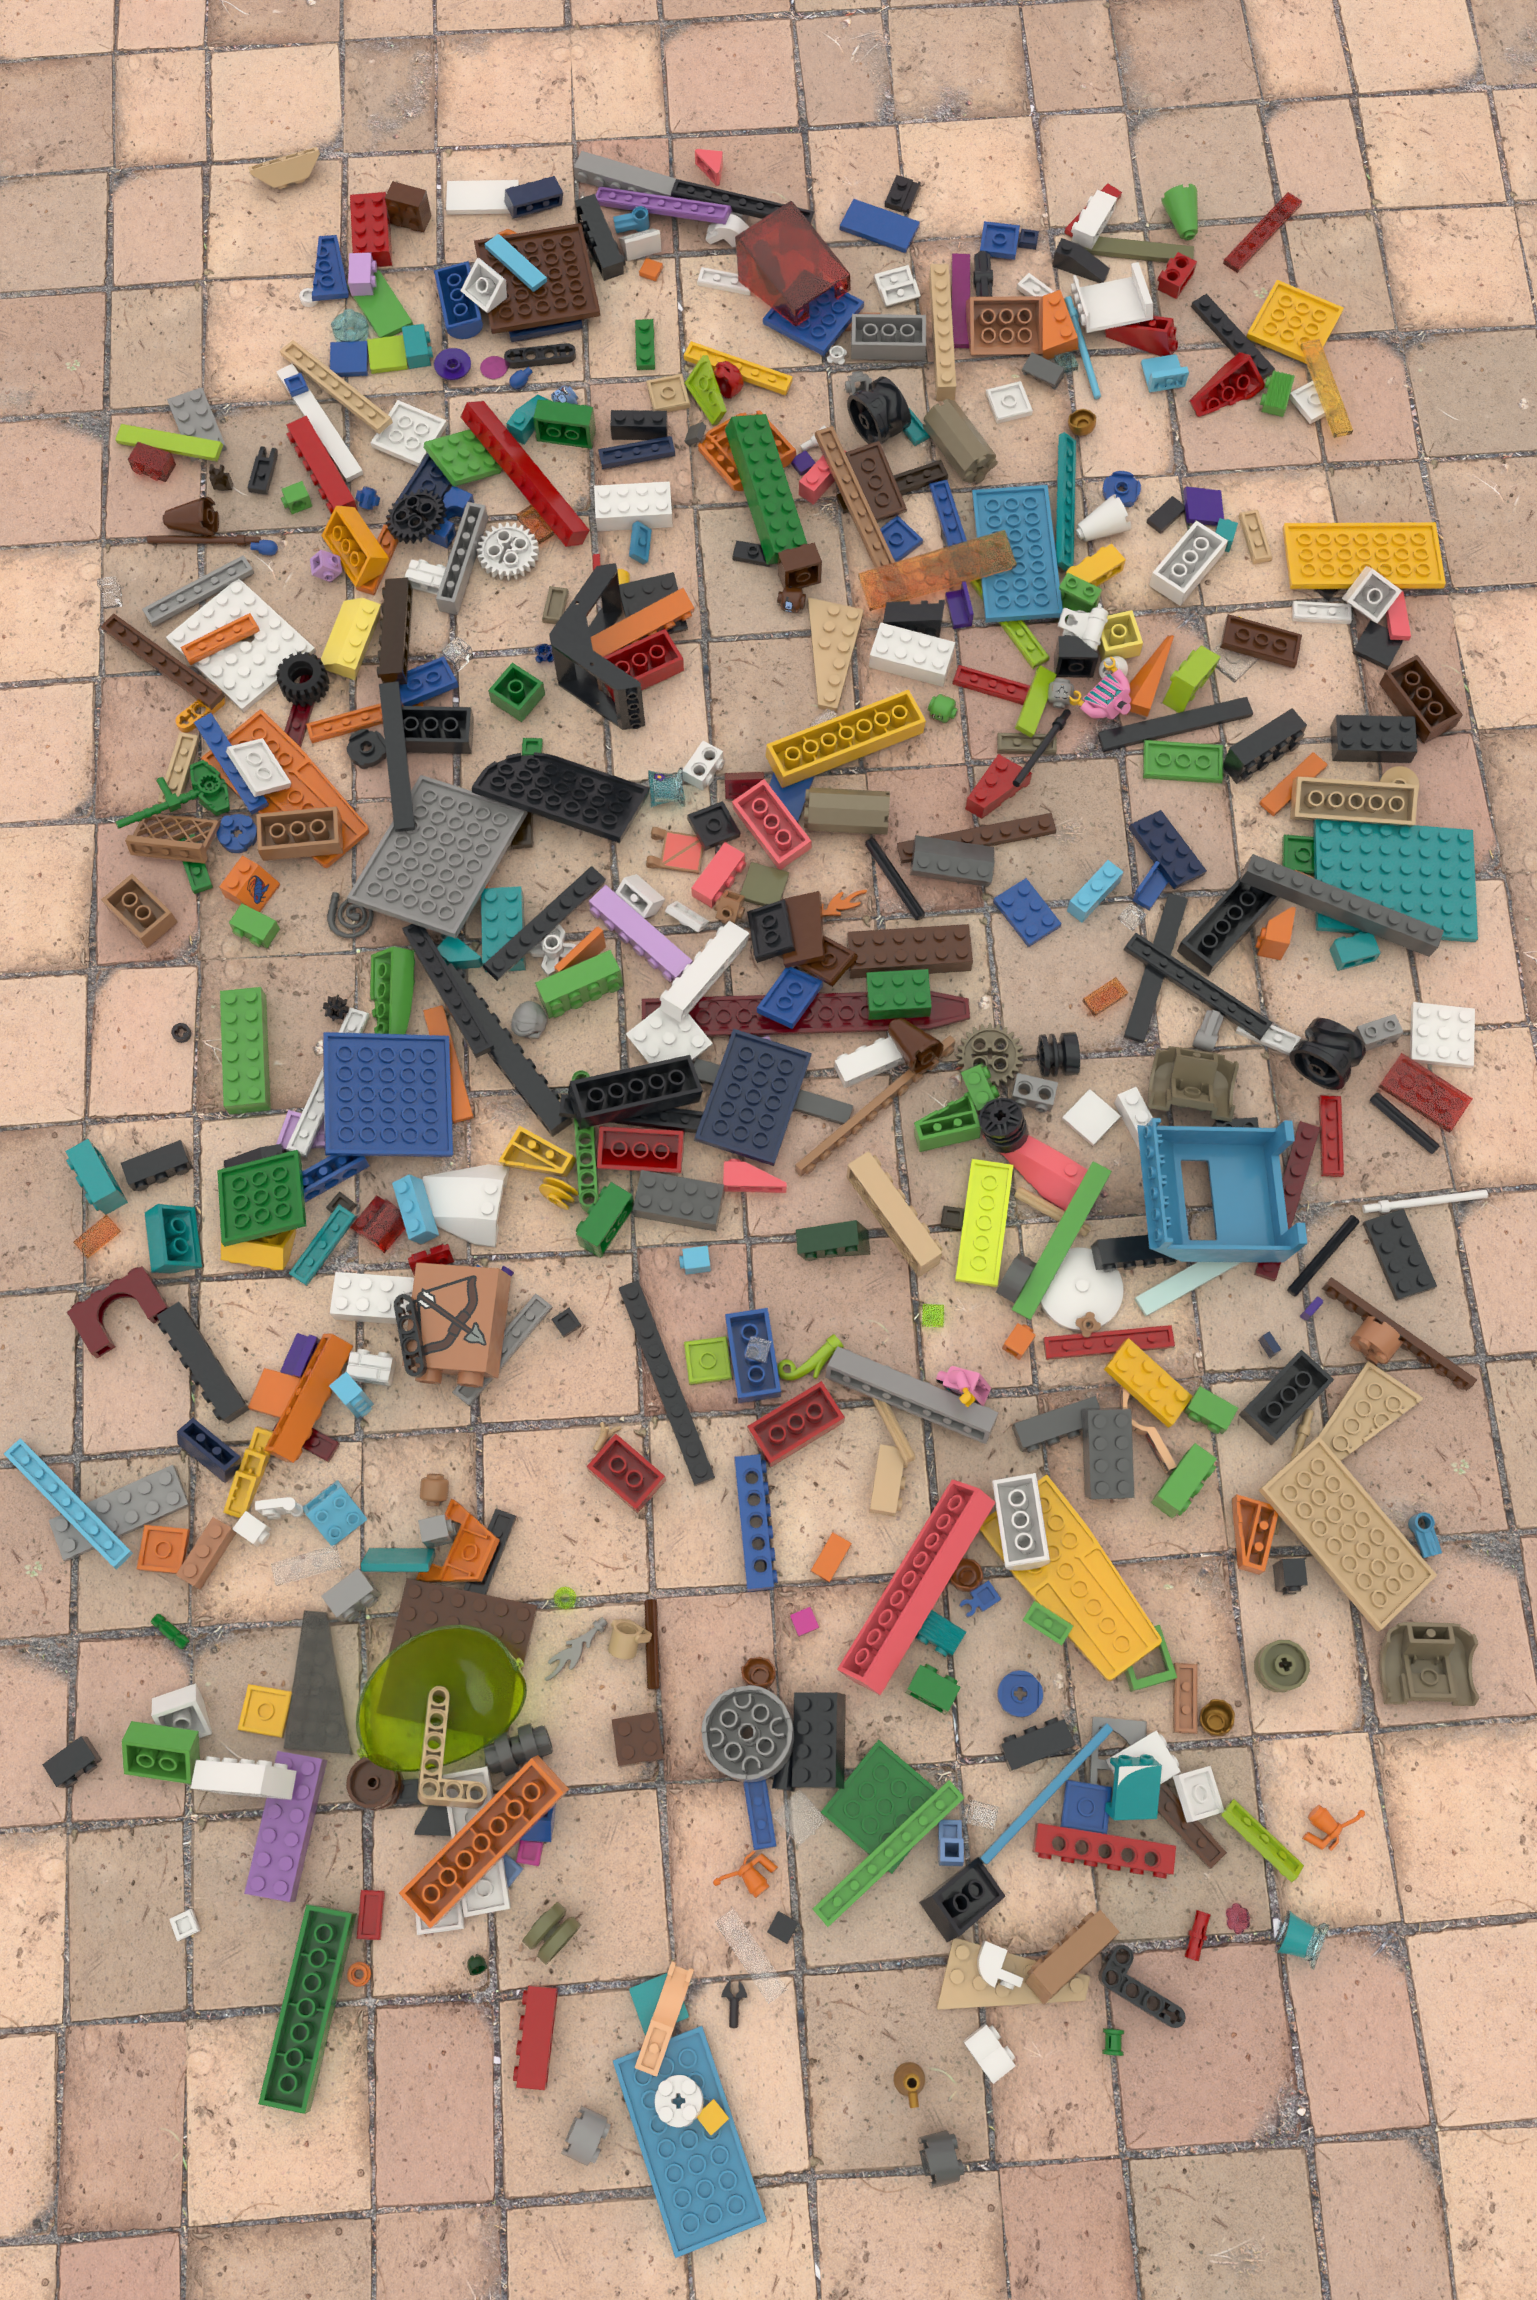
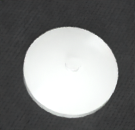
M1082 1247L1070 1248L1040 1305L1045 1314L1055 1324L1064 1329L1082 1332L1075 1322L1076 1319L1085 1316L1087 1312H1093L1095 1314L1094 1318L1102 1327L1115 1316L1122 1303L1123 1282L1117 1268L1112 1272L1096 1270L1092 1249Z

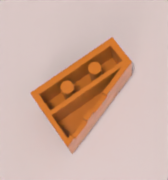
M1061 290L1043 296V358L1049 360L1078 349V336Z
M1236 1494L1232 1498L1237 1566L1238 1569L1260 1575L1266 1569L1278 1513L1268 1503Z

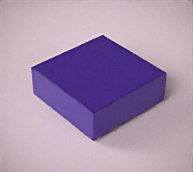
M805 450L793 459L791 465L802 476L816 462Z
M1317 1296L1300 1317L1307 1321L1323 1304V1300Z

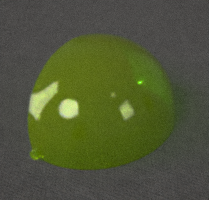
M440 1626L411 1637L396 1647L381 1661L364 1686L356 1712V1732L360 1748L357 1749L358 1756L360 1758H368L375 1765L387 1770L399 1772L420 1771L427 1700L430 1691L436 1686L445 1687L449 1692L443 1766L457 1762L481 1750L498 1738L514 1722L522 1710L527 1694L526 1682L521 1671V1667L524 1666L520 1658L515 1659L506 1645L496 1636L474 1626ZM439 1695L432 1698L435 1703L444 1702L443 1697ZM438 1718L430 1720L433 1726H440L442 1724ZM436 1741L428 1742V1746L431 1749L440 1747ZM427 1764L425 1766L426 1770L437 1768L434 1764Z

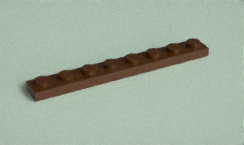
M112 614L100 626L105 633L211 710L225 697L222 691L116 614Z
M1052 813L929 837L995 846L1056 834V826ZM914 840L897 843L901 864L911 862Z
M1331 1277L1322 1289L1329 1298L1340 1301L1346 1310L1357 1313L1363 1321L1368 1316L1375 1317V1322L1380 1324L1386 1322L1400 1334L1398 1340L1403 1341L1400 1348L1415 1354L1420 1362L1429 1364L1437 1374L1452 1380L1453 1385L1457 1388L1467 1391L1477 1381L1472 1375Z

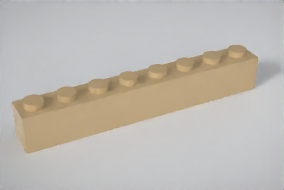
M930 264L929 290L936 401H944L946 399L955 401L956 373L949 264Z

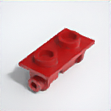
M442 1243L430 1248L431 1254L428 1255L426 1250L411 1254V1257L408 1258V1263L413 1275L415 1276L416 1263L447 1265L454 1262L449 1244L444 1245Z

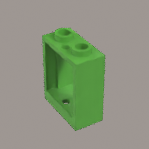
M1156 1625L1154 1628L1162 1639L1158 1647L1166 1671L1136 1679L1133 1666L1124 1671L1131 1692L1177 1678L1160 1625Z

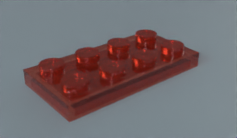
M1403 1053L1400 1054L1378 1086L1449 1133L1473 1100V1098Z

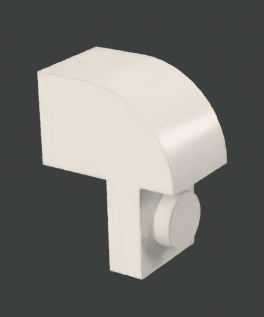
M730 214L726 225L719 223L709 225L706 241L709 244H713L725 239L732 247H736L747 242L750 227L740 217Z
M983 1940L977 1958V1967L982 1979L994 1988L998 1978L1001 1979L1000 1985L1012 1990L1014 1986L1021 1987L1022 1977L1001 1969L1008 1950Z

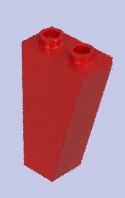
M1153 316V320L1105 329L1106 338L1158 356L1173 355L1178 349V340H1176L1177 329L1174 327L1173 318Z

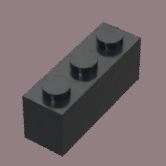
M611 410L610 428L612 440H652L668 437L667 411Z
M181 1140L121 1162L127 1183L133 1191L145 1190L151 1184L163 1183L172 1176L184 1175L190 1169H193L187 1148Z
M1055 1717L1045 1721L1046 1726L1037 1729L1035 1725L1023 1730L1025 1733L1023 1736L1017 1738L1013 1734L1003 1738L1004 1743L999 1745L1009 1772L1075 1746L1065 1719L1058 1721V1718Z

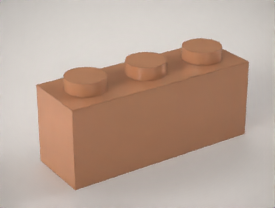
M212 1517L176 1576L201 1590L237 1532L232 1530L233 1528Z

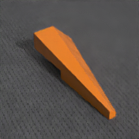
M1173 635L1165 638L1129 683L1131 690L1129 693L1131 698L1129 703L1131 709L1129 712L1148 717L1174 638Z

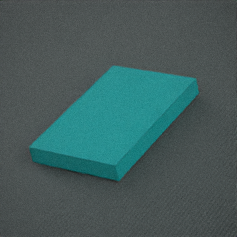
M369 1548L361 1562V1571L428 1572L435 1558V1548Z

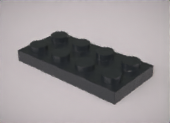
M1404 1209L1364 1221L1363 1226L1395 1301L1437 1287Z

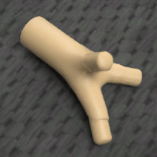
M601 1422L600 1435L593 1449L600 1452L606 1441L615 1432L621 1430V1426L609 1430V1427H605L604 1422Z

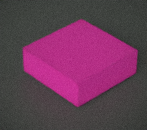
M811 1607L790 1615L798 1637L819 1628Z
M520 1840L516 1862L539 1866L544 1843Z

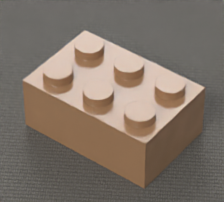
M133 874L129 875L101 899L107 909L146 948L151 946L178 923L172 912Z

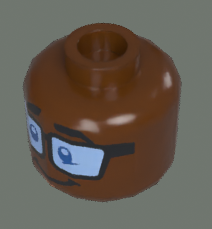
M785 586L783 592L779 591L777 603L781 604L783 611L798 613L801 609H804L806 594H803L801 588Z

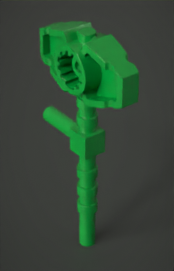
M201 760L190 765L192 790L188 791V793H182L177 797L176 793L172 794L165 779L159 777L156 782L165 796V802L152 805L150 808L147 807L143 811H137L133 815L115 821L116 826L120 829L132 823L143 821L142 819H148L152 815H158L167 809L171 813L181 809L182 803L185 804L190 800L197 799V797L199 798V803L204 808L211 811L215 816L230 811L227 784L224 779L220 778L221 774L217 769L206 761Z

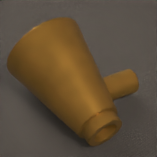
M906 2062L896 2069L894 2085L899 2093L908 2096L910 2108L919 2107L918 2094L925 2085V2074L916 2063ZM914 2078L917 2083L914 2088H910L907 2085L908 2079Z

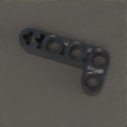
M1125 1945L1113 1946L1098 1974L1101 1985L1163 2024L1172 2028L1181 2027L1186 2019L1184 2010L1127 1975L1134 1959L1133 1952ZM1120 1949H1124L1127 1953V1959L1123 1963H1119L1116 1959V1953ZM1110 1970L1116 1975V1980L1113 1984H1108L1105 1981V1974ZM1130 1983H1133L1137 1988V1992L1133 1997H1129L1126 1994V1987ZM1151 1996H1154L1158 2003L1154 2010H1150L1147 2007V2000ZM1163 2009L1175 2012V2015L1178 2017L1177 2020H1171L1170 2016L1162 2013Z

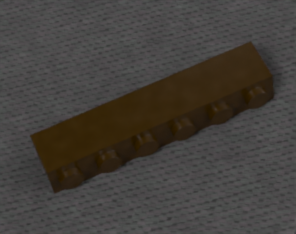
M408 577L385 579V587L382 588L384 603H381L383 619H380L382 634L379 635L381 650H378L380 666H377V676L381 678L383 683L399 682L402 685L407 684L413 589Z

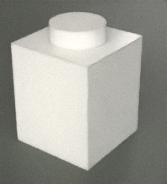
M245 1511L232 1530L259 1547L260 1544H264L268 1540L271 1528Z

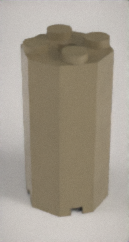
M946 399L943 401V405H934L924 416L926 424H923V428L964 482L980 483L985 479V475L998 464L996 454L956 401Z
M810 787V789H806L804 828H808V831L887 835L890 791Z

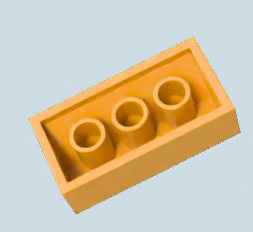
M336 506L321 536L332 553L340 556L341 566L354 586L360 587L382 574L389 561V557L355 507Z

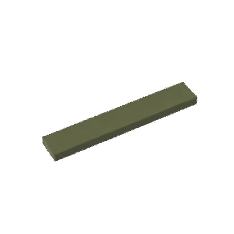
M1100 236L1091 250L1084 247L1092 255L1168 263L1170 258H1174L1178 252L1191 259L1194 256V246Z

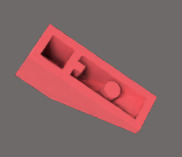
M739 1159L724 1161L723 1185L725 1192L786 1193V1182L747 1162H741Z

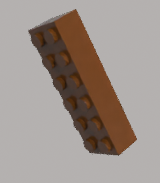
M969 924L847 932V948L858 955V958L849 967L850 979L866 978L867 972L928 969L929 974L965 972L972 969L973 956Z

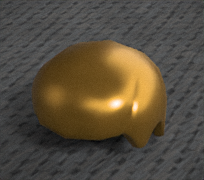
M1087 409L1076 410L1069 415V429L1078 436L1090 434L1096 426V415Z
M1212 1699L1200 1712V1724L1203 1730L1211 1736H1224L1234 1726L1235 1713L1232 1706L1224 1700Z

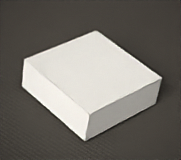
M189 1909L169 1919L177 1941H181L201 1931L193 1909Z

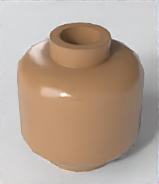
M427 1474V1477L421 1479L420 1499L427 1501V1506H440V1502L448 1499L449 1481L444 1478L443 1474Z

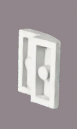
M909 265L874 274L873 278L885 307L921 297Z

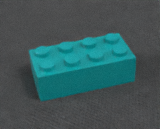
M521 886L485 888L481 894L483 965L525 927L524 895ZM525 956L509 971L526 970Z

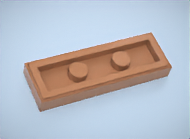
M1174 1663L1177 1678L1174 1679L1173 1733L1197 1734V1664Z

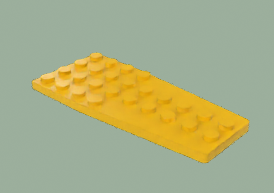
M1045 1475L1038 1480V1488L1050 1563L1030 1570L1009 1571L1035 1601L1074 1625L1067 1637L1107 1681H1112L1160 1646L1162 1639L1088 1526L1049 1476ZM996 1510L985 1519L979 1531L1004 1563Z

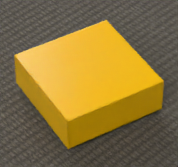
M712 2099L702 2109L697 2119L707 2132L712 2135L729 2117L716 2100Z

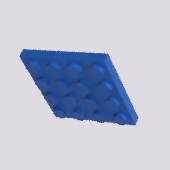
M803 270L765 315L763 324L824 356L852 322V314H858L863 309L864 301Z

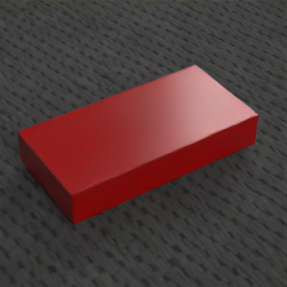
M361 1890L356 1939L381 1940L385 1891Z

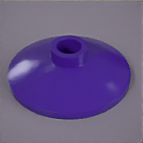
M448 348L436 356L434 368L440 377L446 380H458L470 371L471 360L465 351L458 348Z

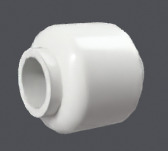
M1112 656L1115 659L1116 668H1120L1123 674L1127 676V662L1120 656ZM1110 657L1100 663L1099 674L1102 679L1108 673L1113 674L1112 671H1108L1104 667V662L1107 666L1113 664Z

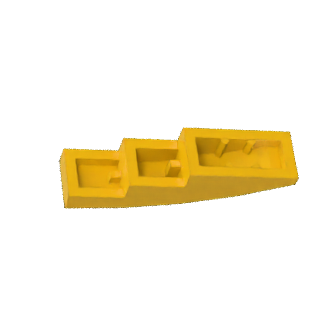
M259 1426L255 1427L249 1448L245 1449L240 1468L235 1473L223 1513L241 1518L245 1511L248 1512L271 1456L264 1449L273 1431Z

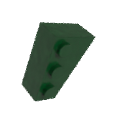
M857 1220L796 1229L797 1254L806 1261L817 1260V1258L870 1255L869 1231Z

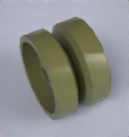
M1277 1640L1265 1645L1257 1653L1254 1660V1672L1257 1680L1264 1688L1272 1692L1284 1693L1300 1687L1307 1680L1310 1672V1661L1306 1652L1299 1644L1290 1640ZM1279 1663L1283 1664L1284 1668H1280Z
M556 1902L547 1912L540 1916L522 1940L530 1950L535 1949L543 1941L545 1942L537 1954V1957L545 1965L557 1955L581 1927V1924L574 1917H569L561 1925L559 1924L567 1911L559 1902Z

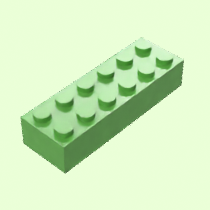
M261 987L220 991L224 1108L229 1115L271 1111L266 995Z

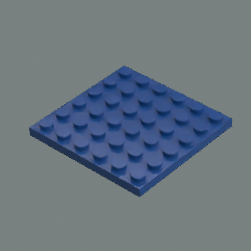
M323 1032L324 1137L326 1156H453L449 1036Z

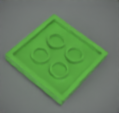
M470 429L424 442L423 448L453 487L501 473L502 468Z

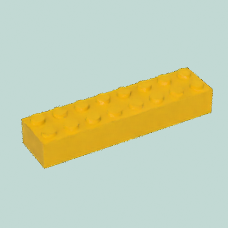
M908 689L766 744L765 757L780 786L784 788L920 735L924 732L926 720Z

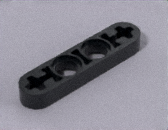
M570 343L509 349L504 354L506 366L512 369L571 363L576 359V349ZM548 352L554 354V356L550 358H547L544 355ZM530 354L536 356L532 360L526 358Z
M400 1294L394 1300V1310L404 1367L408 1375L420 1378L427 1371V1363L416 1302L411 1296ZM403 1300L409 1302L406 1305V1311L410 1314L412 1313V1315H406L405 1309L400 1307L404 1303ZM411 1319L414 1326L411 1330L405 1331L403 1328L404 1322ZM415 1340L417 1342V1349L409 1352L407 1345L410 1341ZM415 1362L420 1365V1367L417 1368V1372L411 1370V1368L415 1366Z

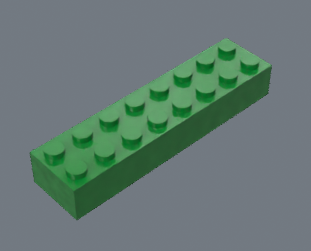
M767 415L733 416L725 428L728 442L767 565L778 564L779 552L807 544Z
M306 1904L259 2098V2105L302 2114L311 2111L357 1913Z

